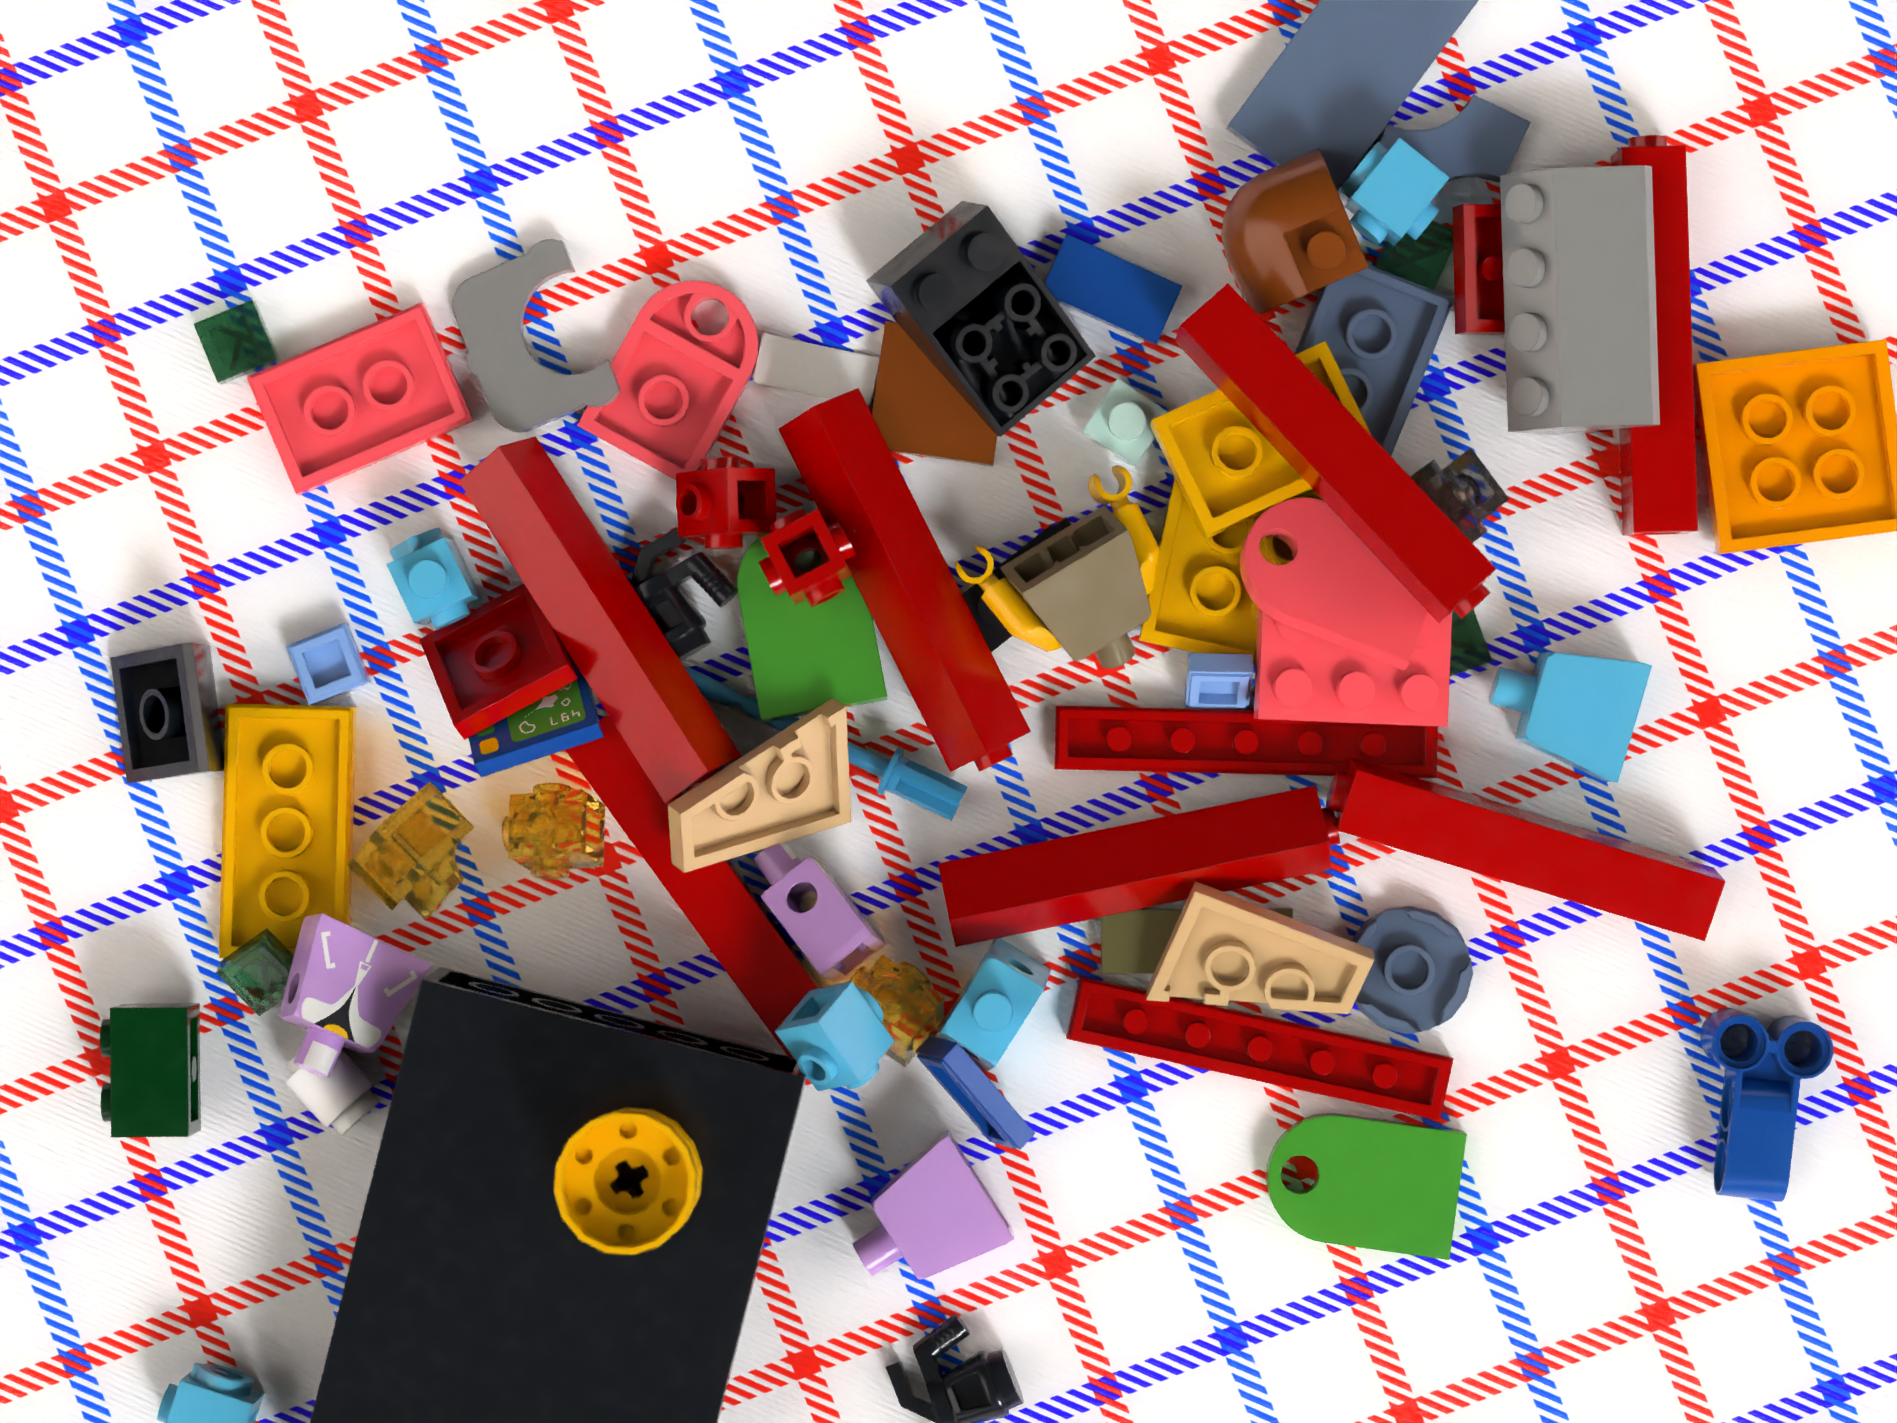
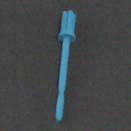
M684 666L701 694L722 704L738 707L743 713L761 722L757 699L742 696L732 687ZM793 717L766 722L765 724L782 731L798 721L799 718ZM848 741L849 763L882 778L877 794L883 796L888 791L952 821L968 786L903 757L904 750L899 747L889 761Z

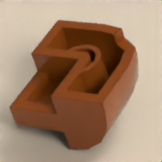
M1320 148L1258 174L1238 189L1226 207L1221 231L1226 259L1244 301L1257 314L1298 299L1314 290L1369 267Z

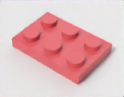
M1258 607L1253 719L1448 727L1452 612L1438 623L1427 611L1411 661L1405 670H1401L1280 623L1269 617Z

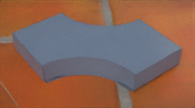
M1473 95L1461 112L1449 122L1427 130H1406L1389 124L1379 143L1390 150L1400 137L1450 177L1447 182L1464 177H1479L1500 182V175H1506L1531 122Z

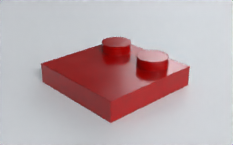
M524 583L476 608L465 618L437 629L419 639L452 723L464 740L578 679L564 645Z

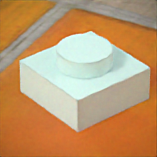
M1118 378L1082 431V434L1135 468L1155 438L1150 427L1151 420L1168 413V411Z

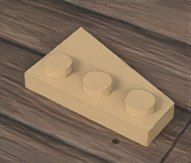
M834 698L828 700L668 805L672 864L686 873L850 823L851 802L846 706Z
M1195 881L1146 989V1000L1169 1002V997L1204 999V1004L1228 1006L1229 1001L1268 1003L1271 1009L1349 1014L1375 960L1374 950Z

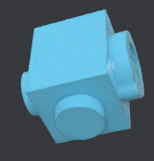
M1399 137L1390 150L1377 142L1339 191L1350 199L1344 207L1354 214L1350 219V223L1358 232L1375 244L1380 245L1385 239L1395 246L1405 233L1416 241L1440 210L1430 202L1450 177Z
M434 528L412 536L390 549L389 552L394 561L386 565L414 623L426 625L432 622L435 630L446 627L468 616L470 612L466 605L481 599L456 542L444 537L440 528Z
M852 981L810 990L775 1031L798 1063L800 1072L806 1076L805 1078L813 1084L817 1091L846 1086L848 1089H855L864 1085L877 1074L880 1068L878 1061L895 1042L882 1024L884 1017L879 1003L867 991L855 986Z
M194 1363L192 1371L180 1380L179 1385L171 1383L168 1385L159 1407L157 1420L164 1423H255L265 1393L252 1390L254 1379L242 1372L214 1364Z

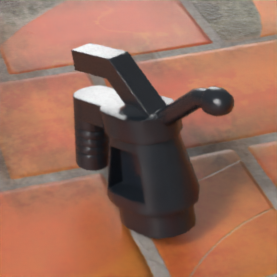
M675 528L640 549L631 585L679 660L683 661L707 647L711 641L704 630L706 627L705 618L678 586L693 578L720 608L735 597L738 589L729 582L728 578L721 573L703 552L694 554L670 569L650 578L656 558L686 542L684 537H678V528Z
M954 1314L946 1322H943L913 1345V1351L925 1380L931 1403L914 1395L902 1362L886 1367L900 1406L935 1423H978L1005 1418L1009 1415V1409L1024 1404V1399L1010 1360L1003 1349L987 1354L985 1351H979L943 1375L938 1358L970 1335L967 1326L957 1314Z

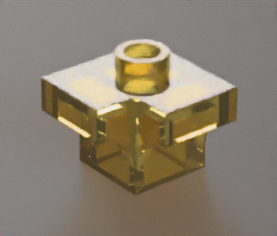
M428 782L378 826L349 862L348 866L391 910L396 908L403 900H406L426 920L445 903L464 881L465 878L456 865L455 851L474 829V826L431 782Z

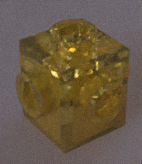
M541 783L533 786V793L510 795L509 815L505 816L502 823V840L508 852V858L530 870L532 877L540 879L566 878L569 876V869L604 867L605 804L583 789L571 790L570 786L560 783Z
M882 954L870 970L862 966L848 982L852 981L855 986L867 991L879 1003L884 1017L882 1024L895 1041L885 1054L906 1068L917 1054L915 1051L933 1034L944 1020V997L930 988V980L917 967L906 961H901L897 965Z

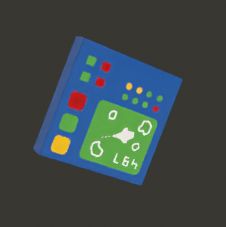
M567 650L566 652L577 675V680L469 737L474 765L480 777L604 737L592 689Z

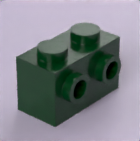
M200 1003L121 1004L110 1008V1019H103L100 1029L101 1054L103 1057H110V1083H104L102 1086L100 1105L103 1121L111 1122V1138L189 1137L200 1131Z

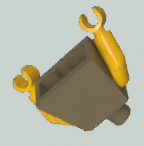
M1119 465L1112 467L1113 475L1119 484L1118 492L1115 495L1104 491L1101 480L1096 473L1088 481V490L1092 498L1100 504H1110L1113 513L1104 505L1003 565L1000 569L1006 578L999 580L993 573V558L990 552L983 547L974 546L987 562V568L983 575L975 578L965 574L957 560L955 562L956 572L959 577L967 583L978 584L982 588L984 593L981 599L1011 635L1046 652L1062 647L1074 661L1083 660L1095 653L1100 665L1107 669L1124 665L1135 653L1134 646L1127 633L1148 621L1151 615L1147 595L1154 589L1159 557V546L1138 503H1130L1127 497L1132 487L1131 474L1126 468Z

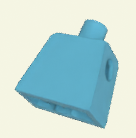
M1544 652L1538 656L1533 675L1499 666L1491 686L1489 703L1522 712L1515 739L1598 780L1618 783L1652 665L1641 662Z
M994 939L933 1037L957 1042L979 1068L986 1072L989 1071L1000 1061L1041 996L1051 969L1004 939Z

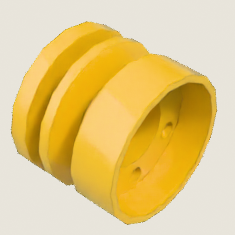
M625 1107L591 1120L568 1140L556 1163L554 1194L562 1219L581 1241L605 1253L634 1255L660 1246L689 1219L701 1195L703 1167L695 1142L677 1121L654 1109ZM626 1160L632 1168L643 1165L647 1169L649 1176L641 1182L644 1193L638 1195L632 1187L620 1189L616 1182V1179L624 1173L620 1162Z

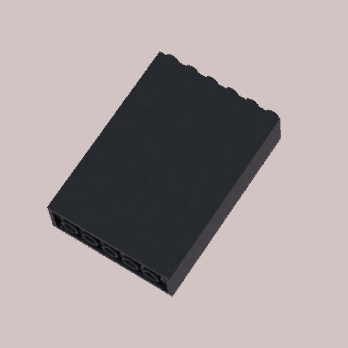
M439 967L423 978L310 1423H718L806 1082V1076L800 1072L794 1058L790 1060L786 1055ZM625 1107L654 1109L677 1121L695 1142L703 1167L701 1195L689 1219L660 1246L634 1255L605 1253L581 1241L562 1219L554 1194L556 1163L568 1140L591 1120ZM626 1160L620 1162L624 1172L616 1179L620 1189L632 1187L638 1195L644 1193L641 1182L649 1176L647 1169L643 1165L632 1168Z

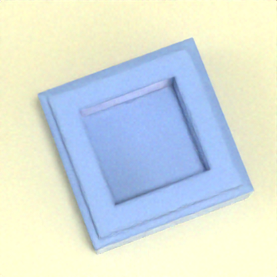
M348 623L340 624L286 646L309 705L318 704L371 683Z
M1188 653L1185 708L1249 709L1253 679V654Z

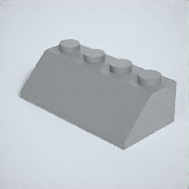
M1652 166L1558 167L1500 175L1508 432L1555 435L1660 425Z

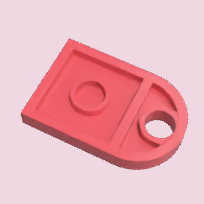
M704 281L679 282L657 292L645 303L638 313L611 362L621 392L607 406L600 408L587 406L577 426L676 480V473L701 470V459L708 457L755 371L759 353V338L755 323L745 305L725 288ZM704 301H718L728 310V323L716 335L701 334L693 326V312Z
M1314 498L1289 499L1273 505L1260 515L1246 536L1240 555L1242 581L1253 602L1265 614L1280 623L1405 670L1411 661L1427 614V610L1325 501ZM1269 537L1283 540L1291 549L1292 561L1285 565H1275L1268 562L1260 552V541Z

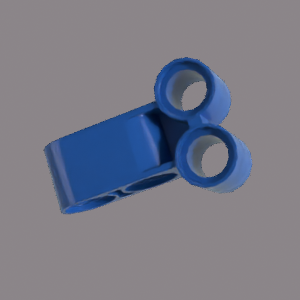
M1732 1008L1720 1009L1708 1016L1703 1022L1700 1031V1043L1705 1054L1725 1068L1714 1161V1190L1716 1195L1783 1202L1790 1177L1801 1079L1814 1078L1827 1069L1834 1054L1833 1042L1828 1032L1821 1026L1796 1015L1782 1016L1765 1029L1764 1025L1757 1019L1742 1011ZM1734 1024H1743L1748 1032L1746 1047L1742 1052L1734 1056H1725L1720 1043L1723 1032ZM1798 1031H1807L1811 1038L1809 1054L1799 1062L1789 1063L1784 1051L1786 1040Z

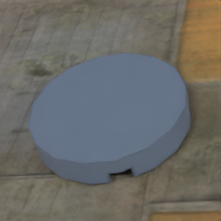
M1413 906L1385 909L1365 921L1350 940L1374 950L1375 960L1355 1000V1004L1361 1013L1381 1028L1404 1034L1430 1030L1451 1019L1467 999L1473 976L1468 947L1459 930L1438 913Z

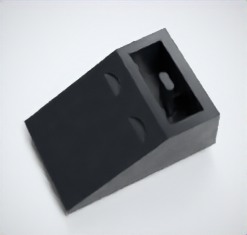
M961 201L866 280L894 320L999 437L1004 435L1096 357L988 205Z

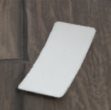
M765 333L761 338L753 380L758 384L826 399H832L859 388L867 406H870L880 359L876 356L825 347Z

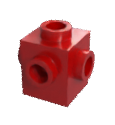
M712 457L701 459L702 470L676 473L678 537H704L705 549L743 548V536L772 533L770 525L777 521L775 468L740 467L739 457Z
M804 509L794 511L771 524L770 529L772 533L760 538L769 556L758 563L776 596L787 591L795 605L805 600L808 601L810 607L823 604L841 594L845 590L842 581L853 576L845 560L856 555L839 520L827 526L818 509L807 515ZM808 551L818 553L822 559L821 566L807 573L799 570L798 560L803 553Z

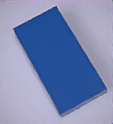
M1066 234L1044 283L1058 303L1156 346L1182 289V285L1068 234Z
M929 1036L915 1051L918 1054L916 1057L989 1142L1021 1150L1035 1135V1132L957 1042Z

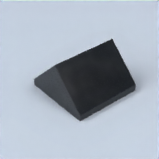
M193 642L181 643L111 657L127 784L224 771V747L210 645Z

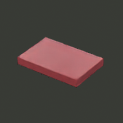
M419 303L246 377L294 491L299 496L474 422L424 303Z

